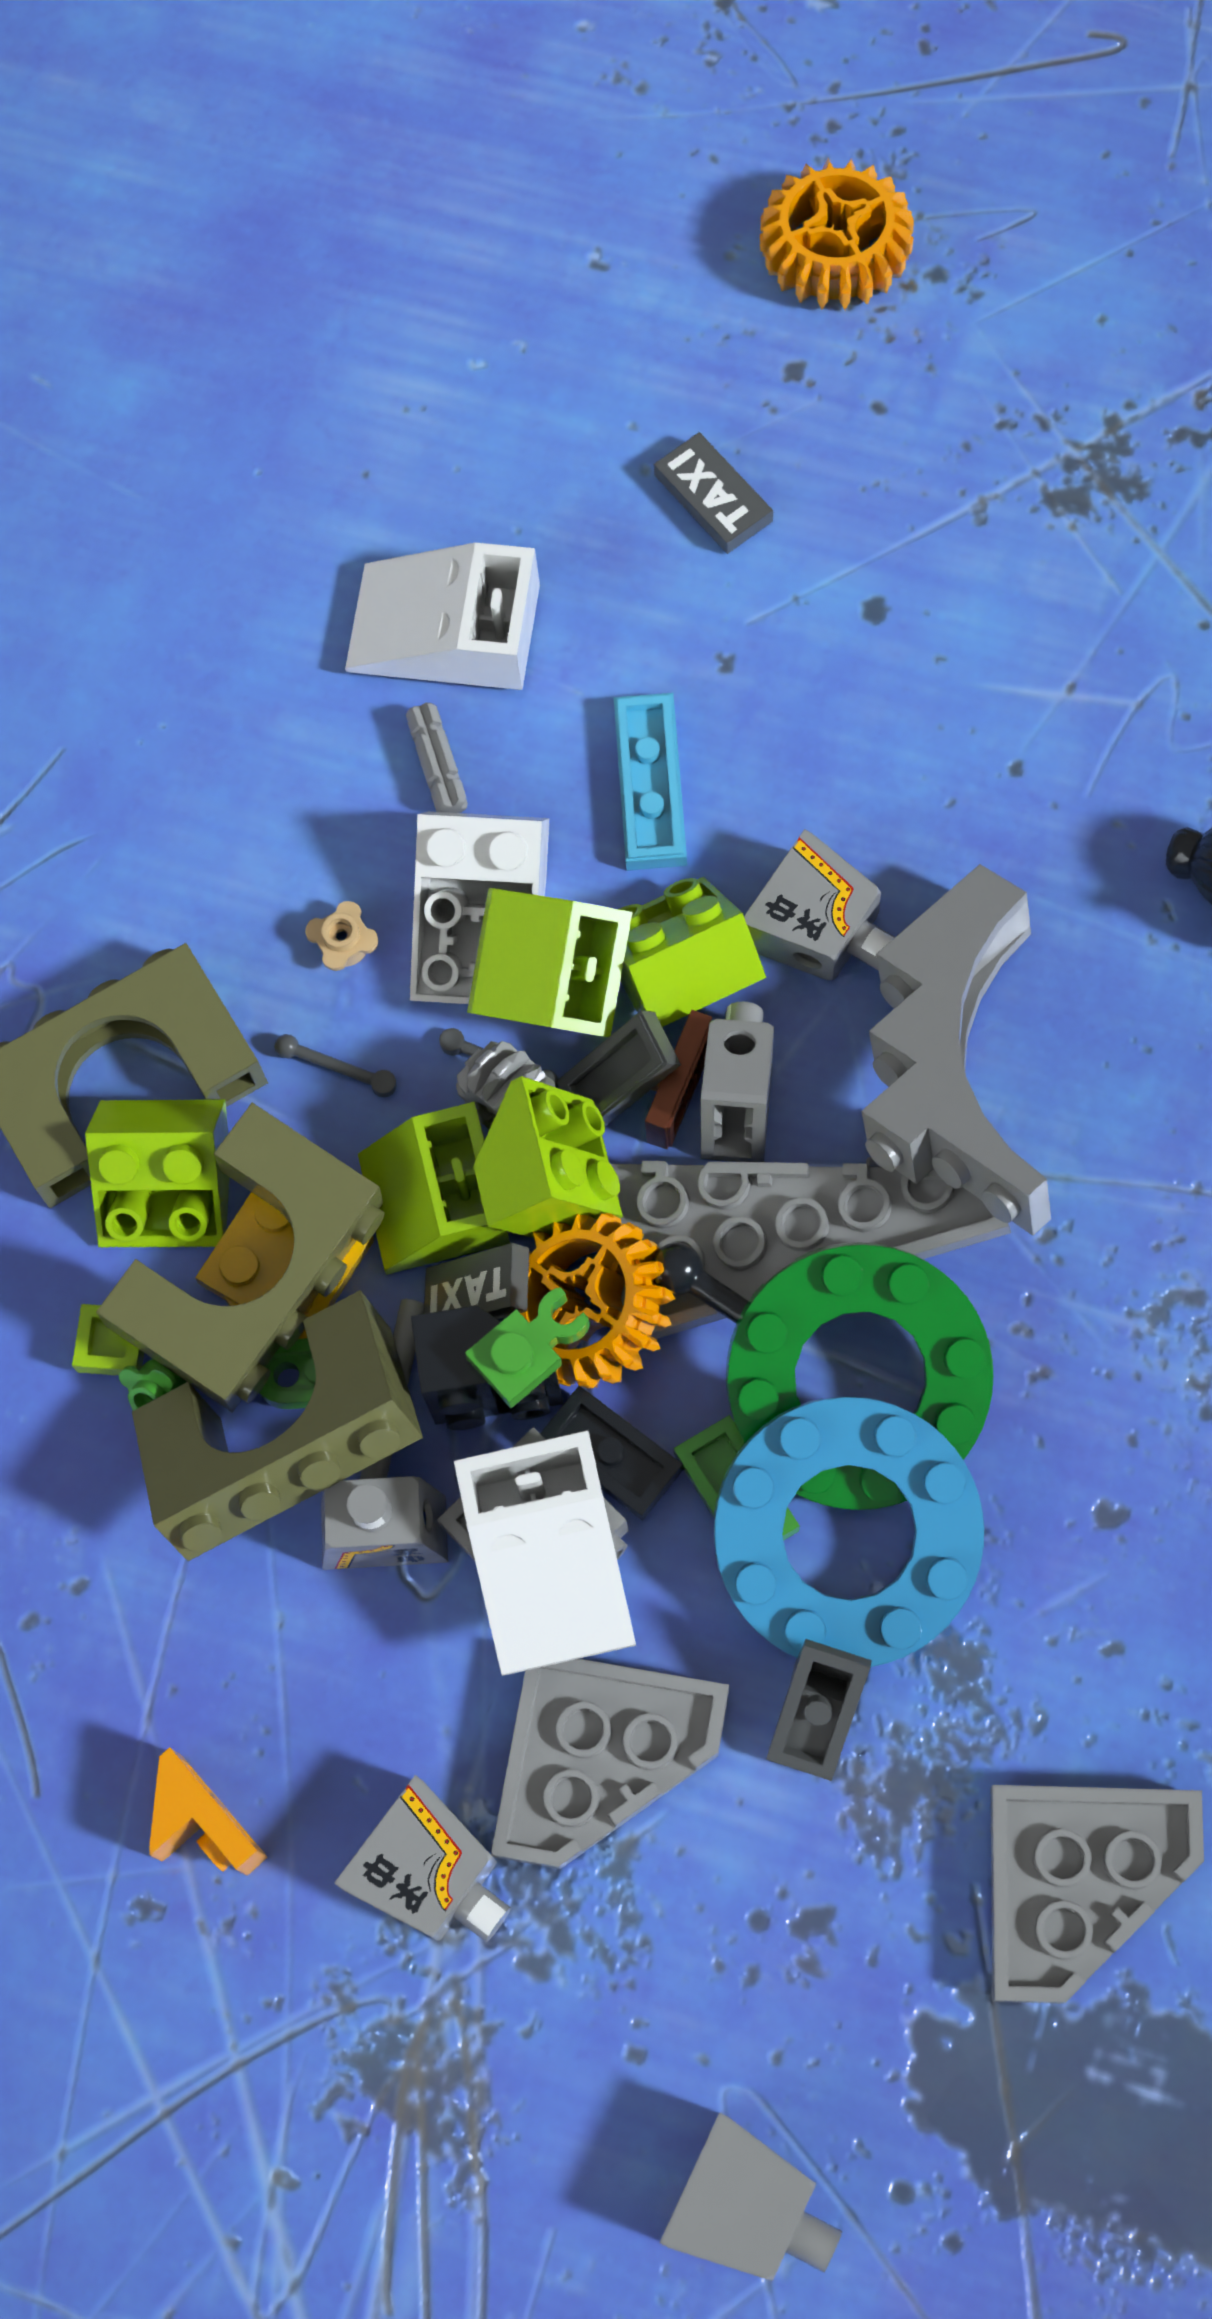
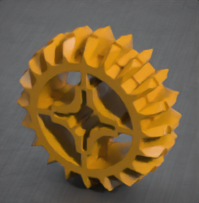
M828 158L823 166V170L815 171L805 164L801 172V179L786 174L785 180L782 183V190L771 191L768 207L764 208L760 218V230L762 232L760 234V251H762V255L765 257V266L768 274L778 275L781 291L796 287L795 294L800 303L811 295L817 297L821 310L828 303L829 299L839 300L844 310H846L852 297L857 296L868 305L870 298L873 296V289L887 294L892 284V278H901L906 267V260H909V255L912 254L913 237L911 235L913 234L914 218L912 217V211L907 210L908 202L905 192H895L892 176L877 180L874 165L863 172L856 171L852 159L849 160L844 168H834ZM803 223V227L797 229L798 226ZM878 238V240L873 245H871L866 250L860 252V250L869 246L870 240Z
M610 1213L601 1214L598 1219L588 1215L577 1214L573 1226L554 1222L553 1236L545 1232H533L536 1249L533 1252L529 1251L527 1311L521 1313L522 1316L530 1323L538 1316V1307L542 1298L551 1290L561 1287L566 1293L567 1301L554 1312L553 1320L565 1325L573 1322L582 1313L589 1318L590 1327L580 1340L570 1344L558 1343L552 1348L561 1358L562 1366L556 1372L559 1384L565 1386L574 1385L577 1381L578 1385L584 1388H597L601 1378L603 1381L611 1384L621 1382L622 1365L633 1371L643 1369L642 1360L639 1355L641 1348L652 1352L661 1349L657 1339L651 1336L655 1326L666 1328L672 1325L669 1317L659 1313L660 1305L667 1304L676 1298L671 1290L657 1286L654 1283V1279L664 1272L662 1262L652 1261L654 1255L659 1250L658 1245L649 1239L643 1240L644 1233H642L641 1228L630 1222L624 1224L619 1217ZM598 1252L594 1259L587 1257L578 1269L572 1272L565 1271L579 1258ZM625 1285L626 1291L625 1301L623 1305L621 1301V1295ZM577 1287L584 1290L591 1298L590 1302L601 1309V1313L590 1309V1306L584 1301L585 1297L576 1292L574 1288ZM603 1327L611 1329L596 1343L576 1349L581 1340L588 1342L596 1330Z

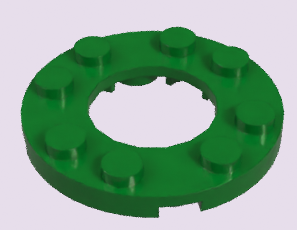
M841 1243L822 1247L796 1258L795 1261L781 1269L765 1284H762L752 1295L735 1325L726 1362V1389L729 1406L735 1425L744 1443L771 1419L801 1404L796 1394L795 1368L804 1343L819 1326L845 1313L872 1312L895 1320L912 1335L923 1357L925 1382L917 1408L913 1413L938 1430L952 1444L963 1460L966 1458L976 1443L989 1412L993 1391V1360L989 1340L977 1311L963 1291L942 1271L924 1259L895 1247L876 1243ZM851 1465L821 1471L801 1485L796 1493L822 1505L854 1510L878 1509L907 1501L896 1484L874 1469Z

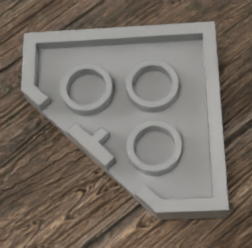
M575 1659L525 1671L491 1851L492 1857L562 1869L714 1760L719 1755L729 1685L583 1659Z
M991 1786L992 2001L1064 2004L1086 1983L1099 1967L1204 1862L1202 1790Z

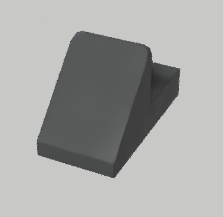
M805 1639L794 1664L788 1692L766 1760L832 1781L872 1660Z

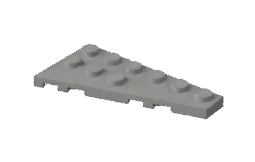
M642 1161V1164H611L620 1182L618 1199L623 1215L620 1218L621 1222L624 1224L630 1222L641 1228L642 1233H644L643 1240L649 1239L655 1242L659 1249L670 1243H684L691 1246L702 1260L703 1271L748 1301L762 1284H765L781 1269L795 1261L796 1258L822 1247L841 1243H876L895 1247L921 1259H926L1011 1233L1009 1223H1004L994 1217L985 1207L982 1200L963 1187L956 1189L949 1186L938 1176L934 1169L915 1184L897 1170L890 1172L881 1167H869L868 1164L843 1163V1167H810L808 1163L708 1162L706 1165H668L666 1161ZM625 1285L621 1295V1301L623 1305L625 1301ZM689 1292L682 1295H674L676 1299L667 1304L660 1305L659 1313L669 1317L672 1325L666 1328L655 1326L651 1336L658 1339L725 1319L726 1317Z

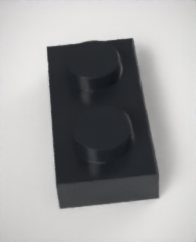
M578 1386L540 1434L548 1440L588 1431L601 1489L643 1521L683 1471V1464L584 1388Z

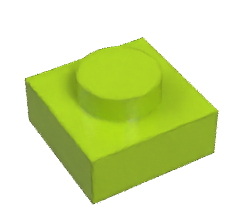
M81 1304L72 1367L78 1373L118 1376L124 1367L129 1365L140 1370L143 1366L144 1352L104 1325L96 1313L101 1305Z

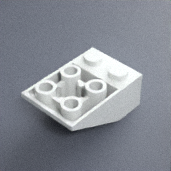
M475 542L365 563L345 666L346 672L523 690L540 587L535 548Z
M430 811L417 814L410 1001L469 1003L488 888L545 896L549 818Z
M579 1432L455 1460L454 1465L466 1524L501 1675L505 1676L636 1646L589 1432Z

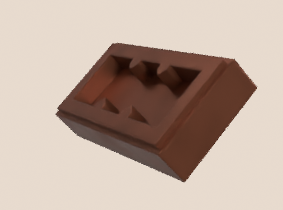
M691 1009L674 1050L681 1066L651 1089L657 1093L645 1119L647 1143L667 1150L669 1146L672 1147L704 1070L709 1023L712 1021V1016Z

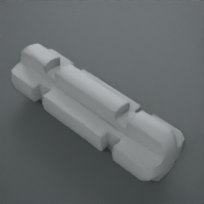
M424 703L420 706L411 707L406 713V718L436 812L461 813L467 808L468 802L437 706L433 703Z

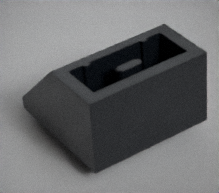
M475 1305L411 1316L421 1394L435 1425L446 1423L447 1429L450 1430L472 1429L485 1424V1417L511 1413V1417L517 1420L534 1419L549 1414L550 1406L563 1404L562 1391L556 1371L514 1407L510 1408L467 1360L465 1352L500 1323L499 1320L479 1306Z

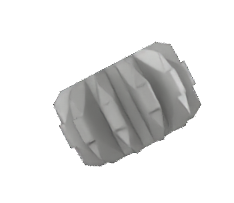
M491 1041L482 1050L478 1049L465 1062L466 1066L456 1075L458 1095L465 1100V1104L475 1101L480 1123L490 1129L512 1080L523 1076L555 1087V1082L545 1075L541 1065L535 1064L530 1060L525 1051H517L511 1043L504 1041L499 1043Z

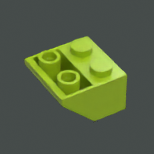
M705 877L679 880L668 886L664 890L663 896L644 905L631 904L619 908V910L632 912L620 982L637 1012L641 1010L655 1012L662 1027L689 1015L691 1009L697 1011L767 978L743 913Z
M488 888L467 1013L610 1037L632 912L577 901Z
M523 1076L510 1082L473 1165L488 1227L534 1238L533 1232H545L553 1236L554 1222L573 1226L577 1214L588 1215L595 1219H598L601 1214L610 1213L619 1218L623 1217L618 1199L620 1182L616 1171L609 1163L602 1136L605 1132L604 1120L592 1099Z
M225 1099L100 1100L85 1132L98 1247H215L227 1230L230 1177L220 1171L214 1156V1152L229 1134Z
M475 1101L411 1117L358 1153L362 1175L378 1185L382 1195L383 1205L380 1210L385 1212V1215L376 1230V1236L386 1275L510 1244L507 1231L487 1226L473 1167L485 1141Z

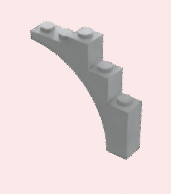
M979 864L876 954L881 981L880 991L884 999L894 1009L869 1030L874 1057L873 1068L877 1076L888 1088L861 1111L867 1138L865 1146L871 1158L881 1168L890 1172L897 1170L915 1184L934 1169L938 1176L949 1186L956 1189L963 1187L982 1200L988 1211L998 1220L1004 1223L1012 1221L1034 1236L1051 1220L1047 1179L1011 1150L984 1116L965 1073L967 1042L979 1003L1001 966L1031 935L1027 892Z

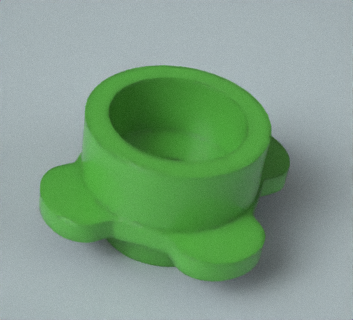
M154 1359L147 1361L140 1370L129 1365L124 1367L119 1374L121 1384L128 1388V1400L133 1411L187 1383Z

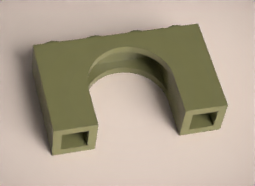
M187 943L175 949H164L156 952L137 971L121 980L113 979L98 985L84 1001L66 1011L58 1010L43 1016L36 1022L31 1031L11 1042H0V1128L35 1190L49 1208L56 1206L91 1185L87 1147L72 1120L69 1108V1093L73 1078L81 1064L102 1046L128 1038L148 1039L163 1044L182 1060L204 1098L225 1099L226 1107L268 1084L257 1058Z
M253 1102L214 1152V1156L222 1173L275 1207L291 1224L294 1233L293 1254L289 1266L279 1282L263 1296L248 1303L218 1306L193 1298L135 1259L96 1311L107 1328L232 1413L241 1400L250 1403L260 1393L271 1373L266 1368L269 1361L280 1346L288 1350L299 1339L305 1330L303 1320L308 1318L304 1314L318 1294L327 1297L335 1289L347 1268V1264L342 1262V1260L356 1241L364 1245L370 1240L385 1215V1212L380 1210L383 1200L378 1185Z
M361 1290L303 1320L316 1370L315 1387L311 1399L300 1417L289 1429L271 1442L253 1450L229 1453L221 1418L189 1382L132 1411L153 1525L187 1561L198 1557L423 1438L391 1328Z

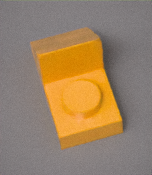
M169 1747L159 1756L149 1845L150 1856L164 1861L201 1828L205 1833L196 1842L209 1859L222 1872L232 1864L236 1870L248 1876L268 1856L187 1760Z

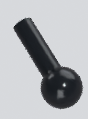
M670 1243L661 1247L656 1252L652 1261H660L664 1267V1272L654 1279V1283L657 1286L671 1290L673 1295H682L689 1292L732 1322L737 1323L748 1300L703 1271L702 1260L691 1246L684 1243Z

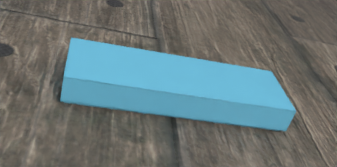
M674 693L613 697L626 870L687 866Z

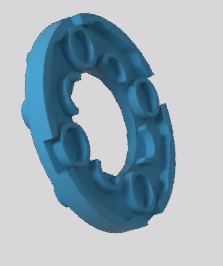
M835 1397L809 1401L790 1408L764 1424L747 1440L731 1462L721 1483L714 1511L715 1555L718 1569L731 1599L743 1617L760 1635L774 1646L796 1658L805 1639L872 1660L871 1667L893 1662L921 1649L935 1639L960 1612L976 1582L984 1549V1519L979 1493L970 1471L956 1449L938 1430L914 1413L881 1400L865 1397ZM845 1465L874 1469L893 1481L910 1504L915 1526L911 1556L899 1576L877 1593L853 1599L824 1595L803 1582L788 1561L782 1536L786 1509L800 1486L823 1470Z

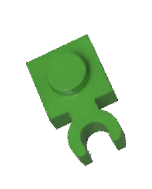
M561 1287L551 1290L542 1298L538 1307V1316L530 1323L516 1309L465 1352L467 1360L510 1408L514 1407L562 1366L561 1358L552 1348L558 1343L570 1344L580 1340L590 1327L589 1318L584 1313L577 1316L573 1322L565 1325L553 1320L554 1312L567 1301L566 1293Z

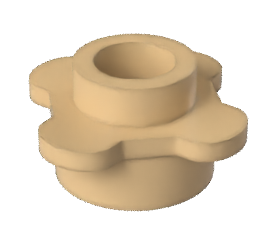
M341 902L334 913L323 919L314 918L306 926L305 933L307 939L319 946L323 955L322 961L324 966L333 971H339L345 967L357 964L366 954L372 953L378 945L377 933L375 930L365 926L360 918L361 909L354 902ZM341 931L348 934L344 940L336 938V935Z

